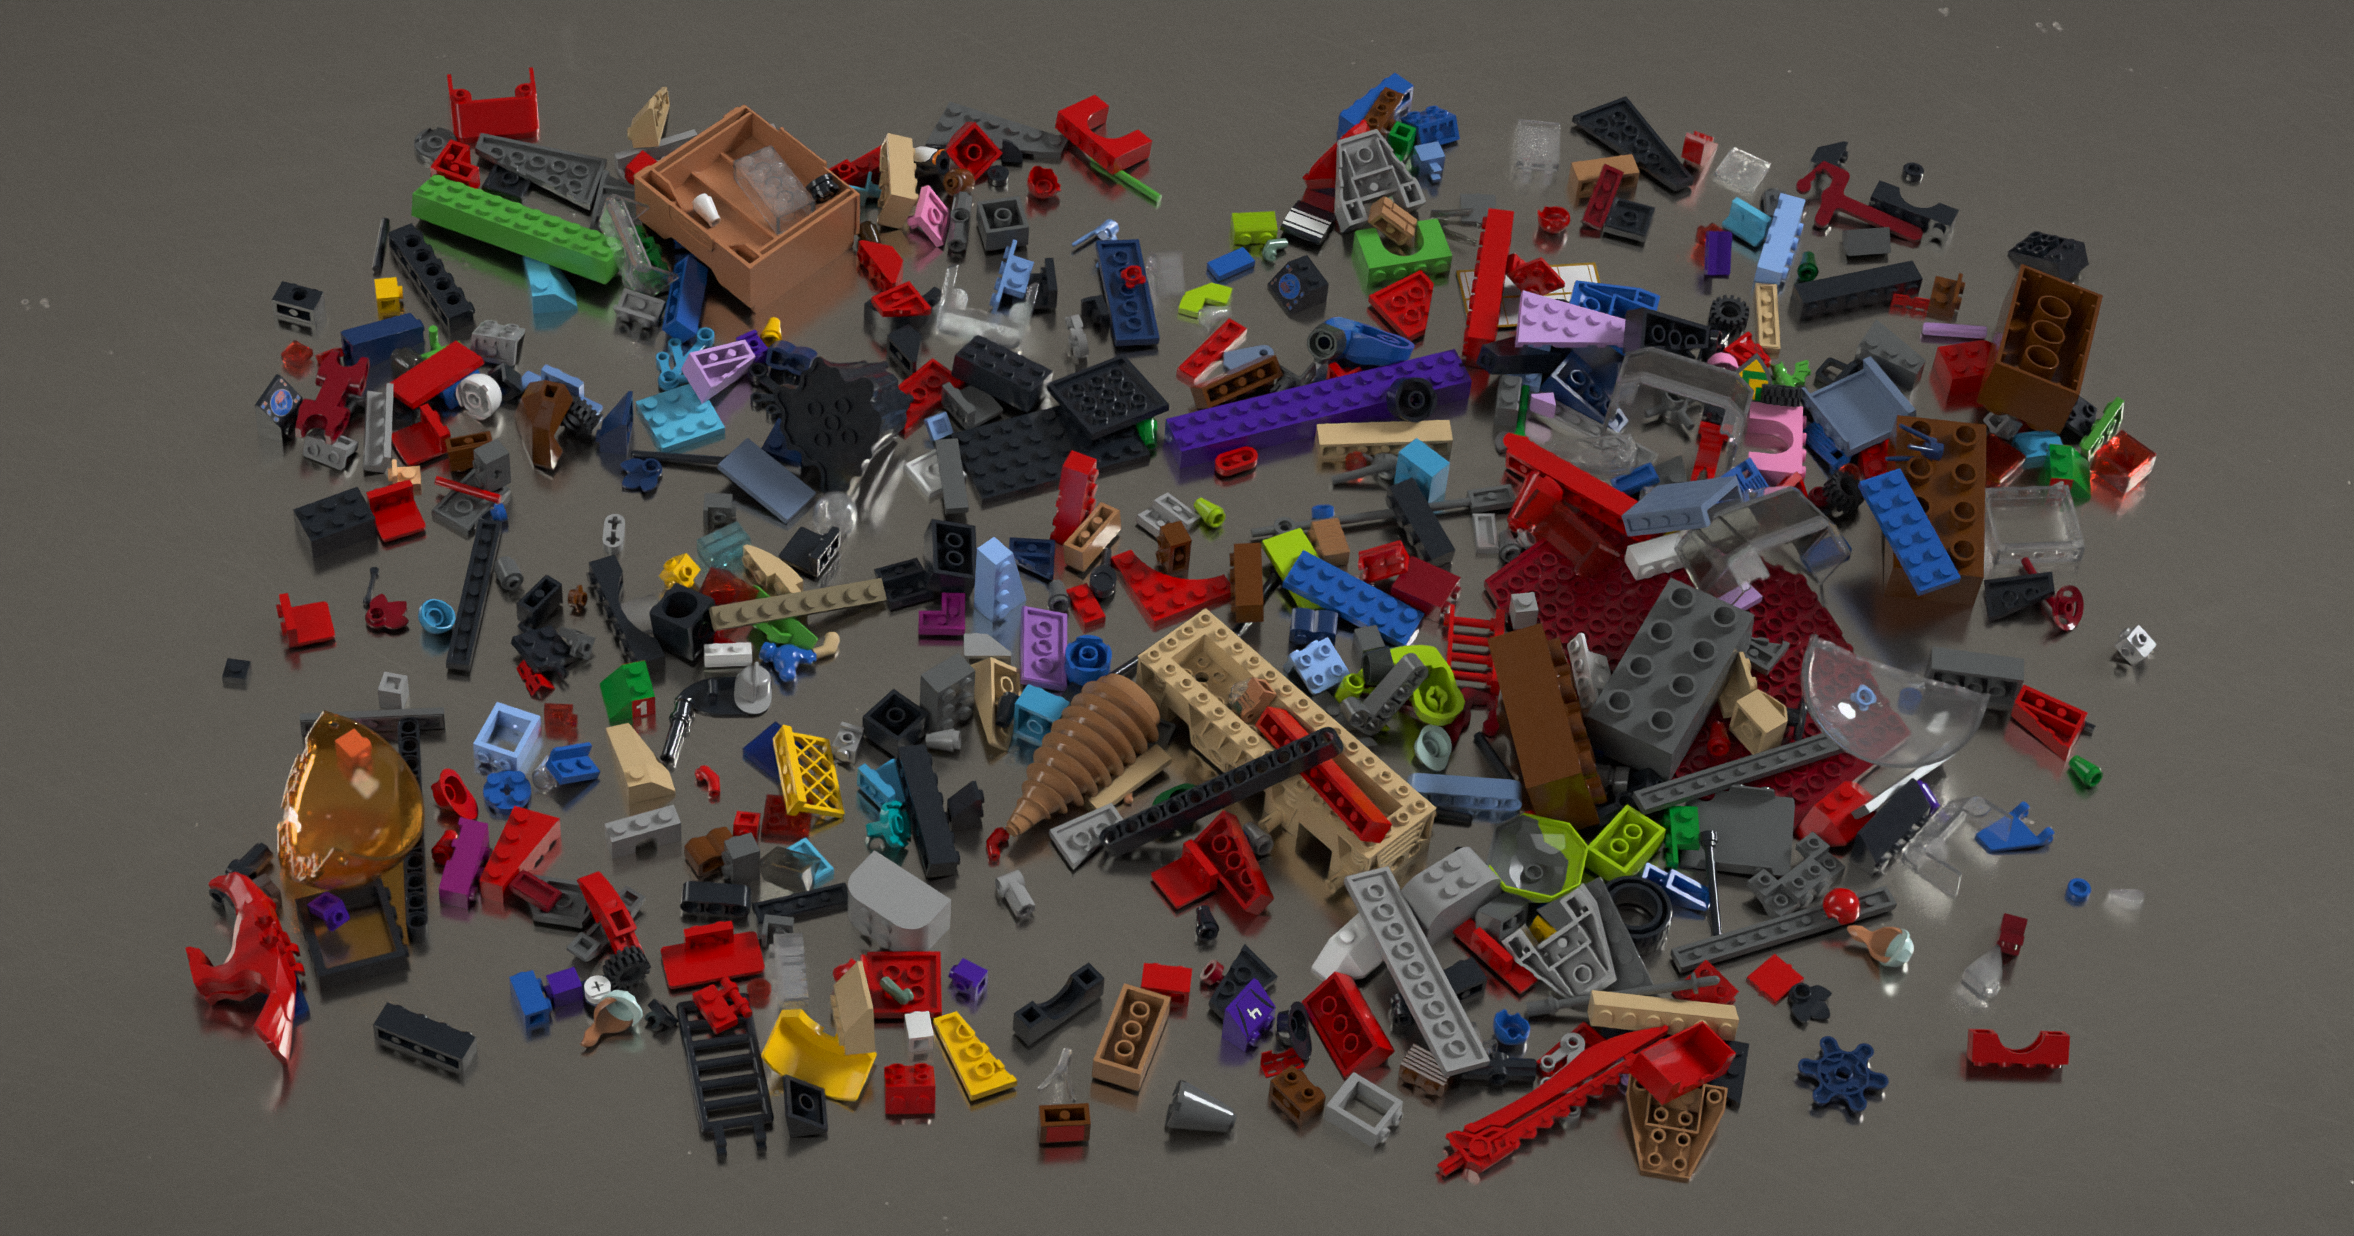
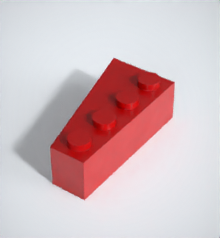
M1223 810L1193 841L1219 872L1218 878L1242 908L1247 912L1259 915L1275 898L1237 816Z

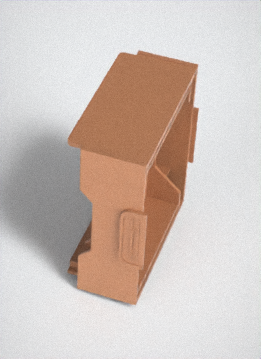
M745 104L741 107L737 106L725 114L723 119L655 164L648 165L634 174L635 216L663 239L674 238L709 266L718 282L748 307H752V311L758 313L852 248L854 245V235H858L860 231V194L827 169V161L817 156L785 131L783 127L779 128L778 131ZM831 173L834 177V183L838 184L841 189L840 192L827 202L814 205L811 200L812 196L806 192L805 187L814 179ZM705 193L712 197L718 215L721 218L720 223L714 227H710L693 210L692 201L701 194Z

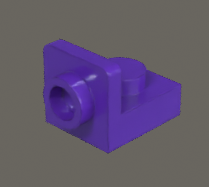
M327 891L307 904L309 911L323 919L327 929L331 932L350 919L342 899Z

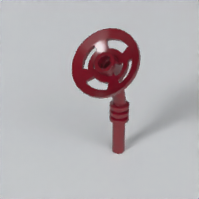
M2028 557L2021 559L2020 562L2027 574L2037 573ZM2065 585L2059 589L2055 597L2052 596L2045 599L2052 608L2053 620L2058 628L2068 631L2078 625L2083 615L2084 601L2077 587ZM2064 591H2070L2072 593L2070 597L2063 596ZM2074 602H2075V603H2076L2075 613H2074V616H2072V615H2073V612H2074ZM2059 618L2066 619L2067 624L2060 623Z

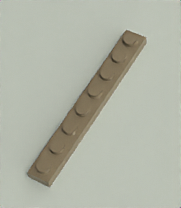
M882 578L714 606L709 608V614L715 632L882 603L887 598Z

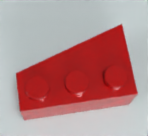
M2023 685L2014 702L2011 716L2066 762L2085 725L2088 712L2027 685Z

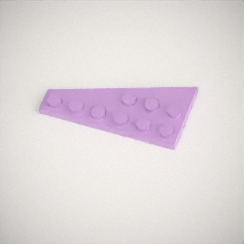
M1523 291L1520 295L1515 347H1523V345H1533V347H1542V345H1553L1554 347H1587L1588 345H1597L1598 348H1605L1606 345H1616L1619 348H1623L1626 319Z

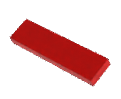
M1229 318L1177 368L1176 374L1195 384L1224 356V352H1228L1247 334V328Z

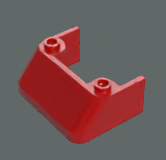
M533 67L529 68L530 83L518 85L515 88V97L472 100L471 93L468 90L453 89L451 74H447L452 130L457 142L462 144L477 143L481 133L513 140L536 137L540 132Z

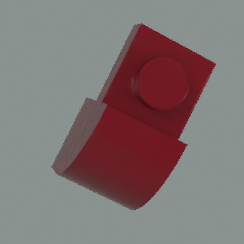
M2004 913L1997 935L1995 950L2019 956L2020 948L2023 946L2025 938L2024 933L2028 919Z

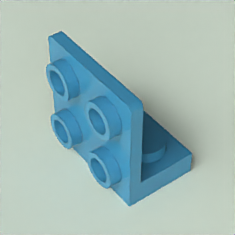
M891 759L876 770H871L865 763L858 767L857 786L880 808L884 803L894 800L901 802L902 805L906 803L894 759Z

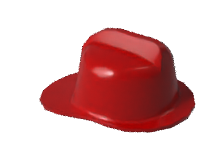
M450 768L442 770L439 780L431 785L433 797L437 805L442 809L455 811L462 818L475 819L478 815L477 802L463 783L459 774Z

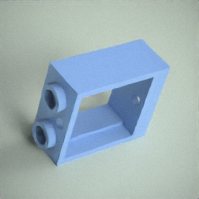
M497 702L473 743L474 758L483 763L499 766L504 770L519 771L541 732V716ZM497 724L524 733L514 752L487 743Z

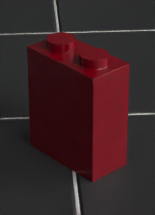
M1411 556L1407 573L1398 576L1392 585L1390 596L1423 612L1425 617L1439 622L1445 613H1449L1452 601L1457 600L1461 594L1462 588L1459 587L1461 577Z

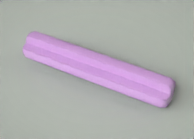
M1925 322L1922 327V333L1929 336L1985 339L1987 327Z

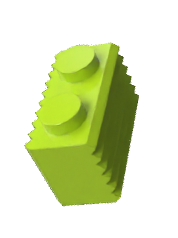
M1275 211L1231 214L1230 226L1234 245L1266 244L1268 240L1277 239L1278 227Z

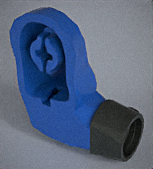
M1333 317L1318 325L1307 338L1308 351L1314 357L1313 361L1319 364H1326L1327 359L1335 358L1339 360L1347 358L1361 365H1390L1409 360L1415 347L1411 341L1404 337L1343 317Z

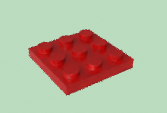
M941 951L867 952L870 967L867 984L873 1005L874 1018H904V1014H910L915 1011H929L930 1018L942 1016ZM887 976L902 990L910 989L914 995L913 1000L909 1001L906 1005L899 1004L880 986V980Z

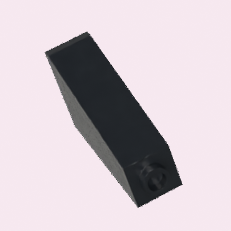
M1516 336L1482 345L1476 361L1478 366L1491 375L1553 373L1560 365L1564 353L1554 346H1551L1550 351L1528 347V345L1515 347Z

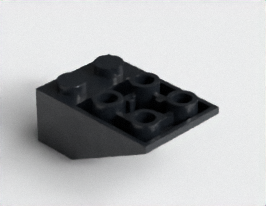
M2040 231L2030 233L2028 237L2008 251V255L2019 263L2065 281L2070 280L2089 265L2084 242L2045 234Z

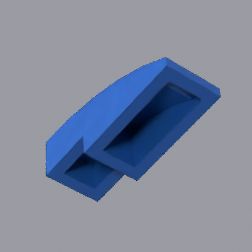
M1648 862L1639 870L1637 876L1658 884L1669 896L1672 905L1702 911L1708 909L1710 903L1708 887L1674 869L1667 873Z

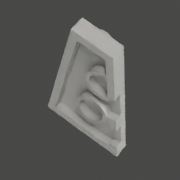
M1110 803L1050 829L1049 836L1071 868L1074 869L1101 845L1099 840L1101 831L1123 820L1113 804Z

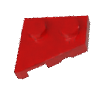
M910 281L871 297L872 305L882 317L925 316L931 314V307Z
M1749 331L1723 349V353L1730 354L1736 358L1738 366H1741L1756 353L1764 361L1767 368L1771 365L1770 357L1763 352V348L1759 343L1755 344L1752 341V334Z

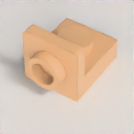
M392 459V468H388V482L395 484L410 479L413 484V490L421 489L420 466L397 467V459Z

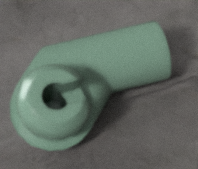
M1286 238L1268 240L1262 250L1263 258L1270 262L1276 259L1274 255H1277L1276 250L1287 248L1288 242Z
M887 976L880 980V986L899 1004L906 1005L909 1001L913 1000L914 995L910 989L902 990Z

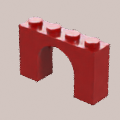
M1090 96L1058 111L1055 129L1110 174L1113 175L1149 158L1152 140L1140 130H1135L1120 138H1104L1091 131V129L1106 123L1109 105L1098 96Z

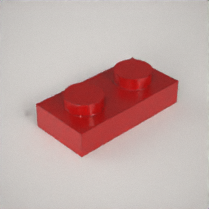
M1087 583L1066 589L1071 600L1070 604L1084 629L1106 621V616Z

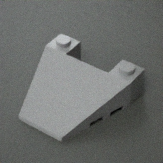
M1377 129L1337 141L1335 216L1342 233L1361 228L1368 221L1363 205L1377 201L1383 196H1392L1395 204L1408 213L1419 210L1426 203L1419 182L1409 174L1405 164L1398 160L1393 153L1394 150Z
M1584 883L1560 900L1573 920L1541 943H1538L1526 924L1501 941L1509 954L1514 957L1513 959L1516 963L1524 966L1535 977L1544 981L1565 999L1591 995V990L1602 991L1617 980L1598 903Z

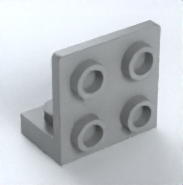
M486 320L481 322L472 333L470 350L481 356L484 362L496 364L505 362L509 366H514L517 342L525 334V329L519 328L517 324H506L505 326L499 325L493 320Z

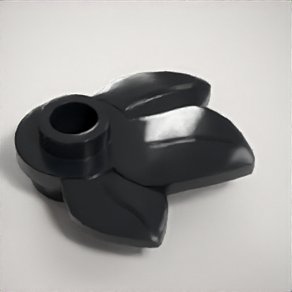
M1805 983L1795 984L1789 991V999L1793 1003V1015L1802 1023H1807L1810 1017L1816 1020L1829 1019L1831 1016L1830 1010L1825 1001L1831 997L1832 993L1820 985L1810 987Z

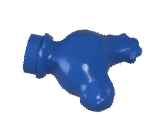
M765 642L759 652V659L763 660L764 663L772 662L774 669L779 673L781 680L784 682H791L795 679V670L799 665L805 663L811 665L817 660V654L813 653L812 650L800 649L792 644L776 647L775 643Z

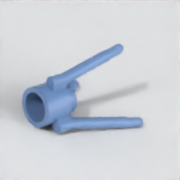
M1107 219L1096 229L1073 242L1072 246L1075 247L1094 235H1098L1103 241L1117 240L1116 234L1119 232V226L1114 220Z

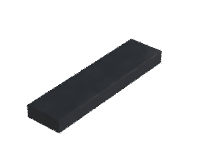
M846 882L773 898L752 903V910L759 926V923H764L765 914L797 919L848 907V888Z

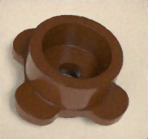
M577 585L576 589H571L568 593V605L571 608H576V612L580 613L582 606L587 604L588 597L587 593L583 592L582 585Z

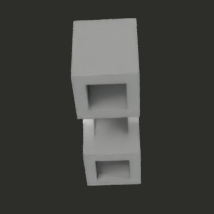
M674 805L604 824L605 842L612 859L636 853V845L646 838H655L658 846L681 840V822Z

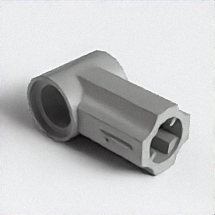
M1019 870L995 878V886L999 895L1002 898H1006L1016 917H1027L1035 910V904L1026 890L1024 878Z

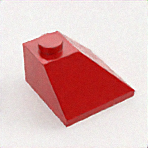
M966 122L951 137L945 149L949 158L957 167L969 170L973 174L975 181L1003 154L976 122Z

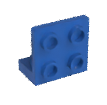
M1429 106L1422 112H1409L1407 116L1401 118L1402 123L1416 128L1418 145L1437 141L1440 145L1460 139L1456 115L1438 106Z

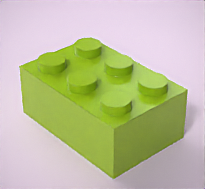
M1627 804L1588 845L1585 867L1607 881L1621 876H1635L1662 847L1666 829Z

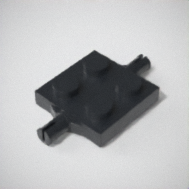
M521 621L518 624V628L523 633L512 637V646L536 674L544 671H555L561 680L566 679L569 676V672L563 666L575 662L576 657L570 655L571 648L558 635L552 625L534 630L530 628L526 621Z

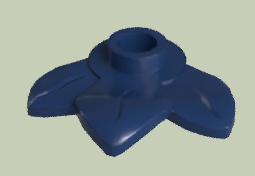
M634 458L620 464L621 468L628 473L622 481V487L632 490L641 487L644 492L651 491L658 483L657 478L662 475V465L653 458L644 461Z

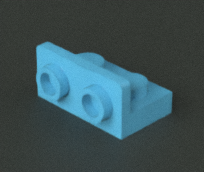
M1736 197L1732 201L1729 216L1722 222V227L1756 247L1767 237L1772 218Z

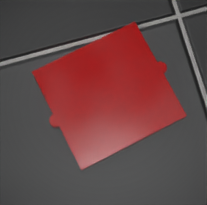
M1774 954L1747 976L1746 980L1755 986L1760 994H1764L1777 1004L1789 994L1792 986L1802 983L1804 977L1796 972L1791 964H1787Z

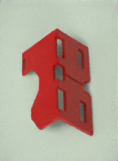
M1893 294L1891 300L1892 305L1897 304L1905 307L1909 305L1913 306V308H1922L1924 310H1928L1930 299L1919 297L1911 299L1907 295Z
M525 660L516 668L522 680L526 679L525 685L531 696L541 686L555 690L552 682L548 681L541 672L533 675L531 672L532 668H529Z
M1293 1047L1279 1054L1272 1053V1050L1261 1053L1260 1066L1266 1078L1283 1072L1282 1070L1287 1069L1291 1065L1300 1064L1295 1067L1296 1069L1305 1067L1302 1059L1296 1054ZM1296 1055L1294 1058L1287 1059V1057ZM1283 1058V1061L1277 1062V1059ZM1273 1061L1272 1064L1264 1065V1063ZM1273 1070H1276V1071H1277V1072L1268 1074L1269 1071H1273Z

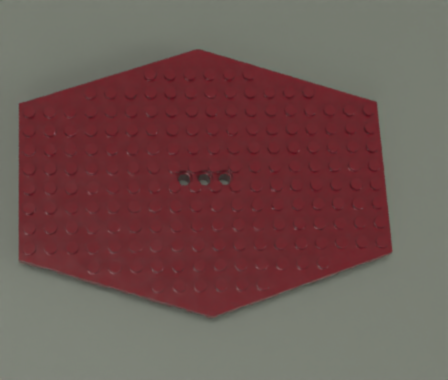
M1581 510L1484 581V587L1497 608L1505 610V621L1512 631L1519 629H1513L1509 614L1511 594L1534 592L1538 606L1536 624L1542 623L1547 640L1560 637L1572 674L1573 670L1567 644L1579 633L1585 634L1588 651L1607 657L1611 675L1670 578L1716 598H1720L1748 582L1762 595L1761 602L1745 610L1755 615L1752 637L1768 638L1769 643L1782 644L1783 641L1790 643L1789 649L1767 676L1751 668L1750 673L1752 677L1756 678L1757 689L1790 708L1797 709L1802 696L1808 698L1807 716L1801 740L1838 728L1849 745L1847 752L1742 784L1748 787H1769L1774 789L1775 796L1794 798L1793 832L1812 807L1844 781H1859L1911 739L1912 734L1900 716L1893 712L1889 706V700L1887 697H1883L1878 689L1879 685L1862 660H1858L1853 652L1854 648L1846 642L1842 636L1843 632L1827 608L1821 605L1816 592H1812L1808 586L1806 577L1800 573L1795 575L1788 572L1780 564L1772 565L1766 562L1764 557L1748 550L1736 552L1729 556L1718 557L1711 561L1700 562L1690 567L1675 569L1669 573L1665 572L1650 578L1636 580L1624 560L1627 546L1639 542ZM1860 685H1865L1871 689L1876 696V702L1870 704L1865 712L1859 711L1858 706L1849 699L1850 694L1855 693ZM1575 690L1577 700H1579L1578 692ZM1718 701L1671 780L1752 755L1729 730L1732 717L1723 718ZM1714 722L1725 724L1731 743L1728 753L1723 756L1713 755L1707 746L1711 725ZM1786 726L1780 746L1795 742L1793 739L1794 727ZM1715 793L1700 797L1699 799L1706 802L1714 798Z

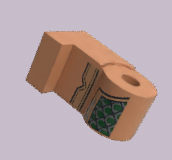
M1252 677L1247 683L1249 686L1247 690L1232 704L1233 712L1246 724L1252 722L1277 696L1266 680Z

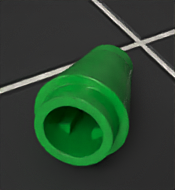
M1152 417L1137 423L1136 428L1147 449H1155L1158 446L1157 420Z
M2075 755L2070 759L2069 766L2084 785L2094 787L2101 781L2103 773L2099 766L2079 755Z

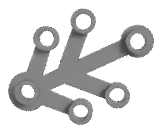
M1577 1033L1565 1034L1560 1042L1561 1047L1552 1055L1542 1057L1540 1062L1541 1069L1545 1072L1553 1071L1555 1064L1566 1056L1567 1064L1565 1066H1567L1585 1050V1041L1582 1036ZM1573 1041L1577 1043V1045L1572 1046L1569 1044V1042ZM1549 1061L1552 1065L1546 1066L1544 1062ZM1553 1076L1543 1078V1079L1541 1080L1540 1085H1542L1543 1083H1545L1547 1080H1549V1079L1552 1078ZM1575 1087L1574 1089L1568 1091L1566 1094H1568V1093H1570L1571 1091L1577 1089V1087ZM1571 1106L1570 1108L1576 1111L1570 1112L1567 1118L1561 1117L1567 1123L1577 1122L1581 1115V1107Z

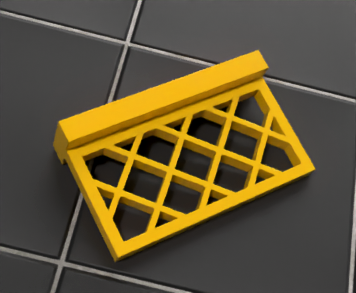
M782 725L772 740L787 815L796 816L799 811L842 818L845 812L829 739L794 733L791 726ZM794 741L799 742L804 747V749L800 750L795 745ZM813 745L823 746L824 753L821 754ZM808 750L817 760L812 761L805 752ZM798 758H800L809 767H807L806 769L803 768L799 764ZM818 762H821L827 768V773L817 765ZM812 769L821 778L819 780L815 779L808 771ZM802 777L812 784L810 788L803 783ZM823 780L831 787V792L821 784ZM816 788L825 797L820 799L812 790ZM806 795L814 803H816V805L806 804ZM828 799L835 805V809L830 808L825 801Z

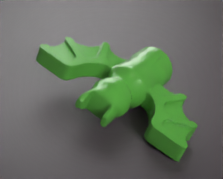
M1805 360L1796 363L1795 372L1791 376L1787 374L1782 361H1780V364H1771L1772 374L1776 378V380H1772V383L1774 385L1793 387L1797 385L1805 386V378L1811 375V370L1808 368L1809 361Z

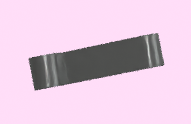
M1408 653L1399 660L1364 702L1355 697H1348L1341 702L1339 710L1354 728L1366 735H1375L1426 679L1428 668L1416 654Z

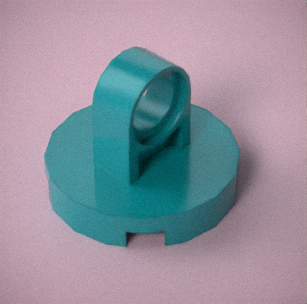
M894 800L882 805L880 821L865 825L867 837L884 835L886 842L894 849L908 846L909 843L906 840L908 837H911V823L907 811L902 812L900 808L901 802Z

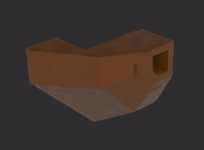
M548 380L530 382L515 412V421L532 463L536 466L553 470L563 452L554 435L574 400L565 384Z

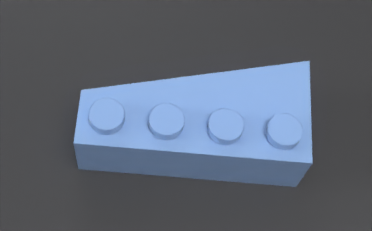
M1780 193L1778 205L1775 209L1757 265L1755 282L1777 284V288H1779L1781 280L1786 281L1789 271L1786 265L1791 266L1794 256L1791 250L1796 251L1799 238H1796V236H1801L1804 226L1800 221L1805 199Z
M995 537L977 548L974 607L990 622L994 623L999 618H1004L1012 609L1026 601L1014 555Z

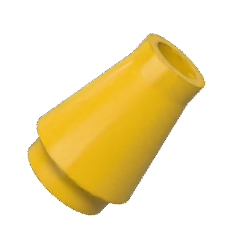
M776 317L768 319L760 335V339L768 348L775 341L782 340L781 322Z

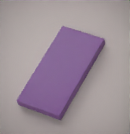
M1022 606L1020 684H1030L1036 687L1065 692L1067 688V676L1064 669L1065 650L1067 647V614Z

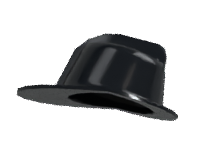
M1296 1001L1293 1002L1289 1010L1277 1014V1033L1281 1042L1285 1045L1293 1046L1296 1054L1301 1059L1307 1060L1312 1053L1308 1014L1303 1003Z

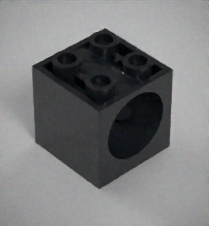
M675 583L670 590H667L663 598L649 612L653 636L657 638L660 646L690 660H694L704 649V644H708L716 633L713 630L709 614V608L715 606L714 598L678 583Z

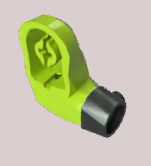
M1404 645L1364 652L1362 659L1363 677L1365 683L1371 686H1378L1404 655L1414 653L1428 668V676L1408 700L1412 703L1416 715L1423 722L1435 726H1444L1451 724L1462 712L1465 704L1463 694L1457 687L1450 666L1435 647Z

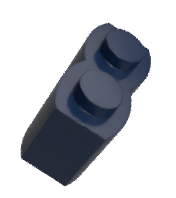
M779 340L775 341L768 348L765 363L774 369H787L793 374L801 375L803 371L811 367L818 353L809 347H796L788 341Z
M1293 608L1289 641L1297 644H1308L1315 640L1319 642L1328 637L1332 645H1335L1338 613L1329 610L1314 611L1308 608Z

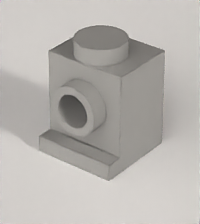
M841 722L839 732L832 745L833 757L840 761L855 763L864 743V728Z

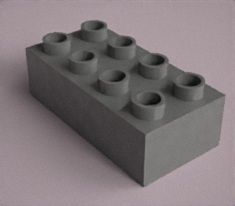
M1670 578L1587 715L1586 733L1593 750L1639 771L1649 767L1663 782L1670 781L1734 674L1738 652H1744L1745 655L1750 647L1755 615Z

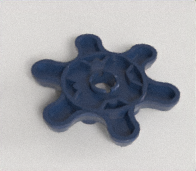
M1825 1036L1819 1043L1824 1054L1820 1060L1804 1058L1798 1063V1070L1801 1075L1812 1077L1820 1084L1812 1094L1813 1101L1818 1106H1824L1830 1099L1838 1100L1841 1098L1848 1103L1852 1112L1861 1113L1867 1107V1100L1863 1096V1091L1866 1089L1881 1091L1889 1083V1079L1885 1074L1873 1072L1867 1067V1061L1874 1055V1049L1866 1043L1859 1044L1855 1050L1847 1052L1838 1046L1835 1038ZM1843 1072L1849 1078L1847 1080L1836 1076V1073Z

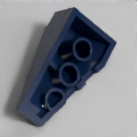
M1572 350L1539 389L1544 393H1553L1555 400L1619 433L1628 422V419L1613 399H1609L1603 389L1605 387L1602 382L1598 383L1592 375L1593 370L1590 365Z

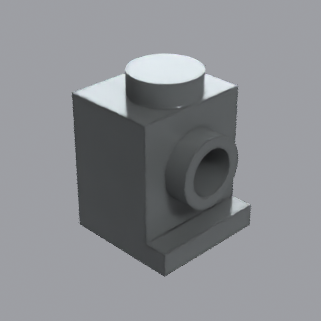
M705 493L703 525H708V522L731 523V519L736 517L737 504L732 503V494Z

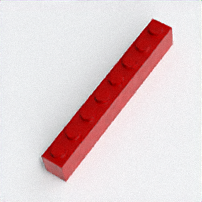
M1521 437L1506 451V468L1524 478L1531 471L1540 472L1538 476L1545 478L1546 475L1549 476L1562 488L1564 492L1562 498L1565 497L1566 502L1627 536L1622 515L1638 502L1637 500L1524 437ZM1666 532L1629 537L1640 543L1662 537Z
M1267 706L1255 724L1276 749L1308 735L1305 729L1286 709ZM1332 759L1299 773L1361 841L1382 842L1393 824Z

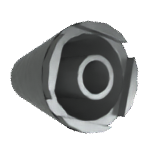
M1179 1080L1172 1093V1096H1174L1172 1103L1169 1104L1167 1109L1166 1127L1214 1132H1227L1229 1128L1233 1129L1237 1115L1233 1114L1234 1109L1187 1081Z

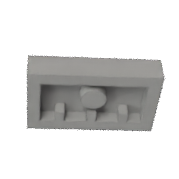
M316 428L308 433L305 437L303 456L333 468L343 470L346 458L358 450V441L342 435L333 445L325 444V429Z

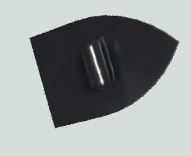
M736 677L703 679L688 686L678 695L691 698L695 702L693 710L712 716H748V713L739 709L735 703L734 689Z

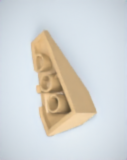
M662 87L633 118L631 127H628L627 130L628 139L632 140L633 148L659 147L670 107L667 87Z
M989 657L971 665L976 670L974 699L988 743L1006 751L1009 749L1014 727L1012 722L1008 728H1001L996 725L999 697L1004 692H1013L1020 697L1023 692V684H1020V669Z
M629 723L606 728L608 740L629 804L675 794L670 773Z

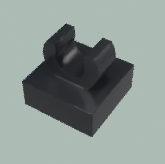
M654 998L647 1005L652 1012L647 1013L644 1019L651 1023L656 1018V1023L651 1027L653 1030L660 1031L664 1024L672 1028L678 1022L669 1008Z

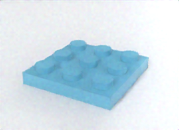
M690 384L636 401V408L661 452L668 453L725 433V426L710 401L707 400L702 404Z

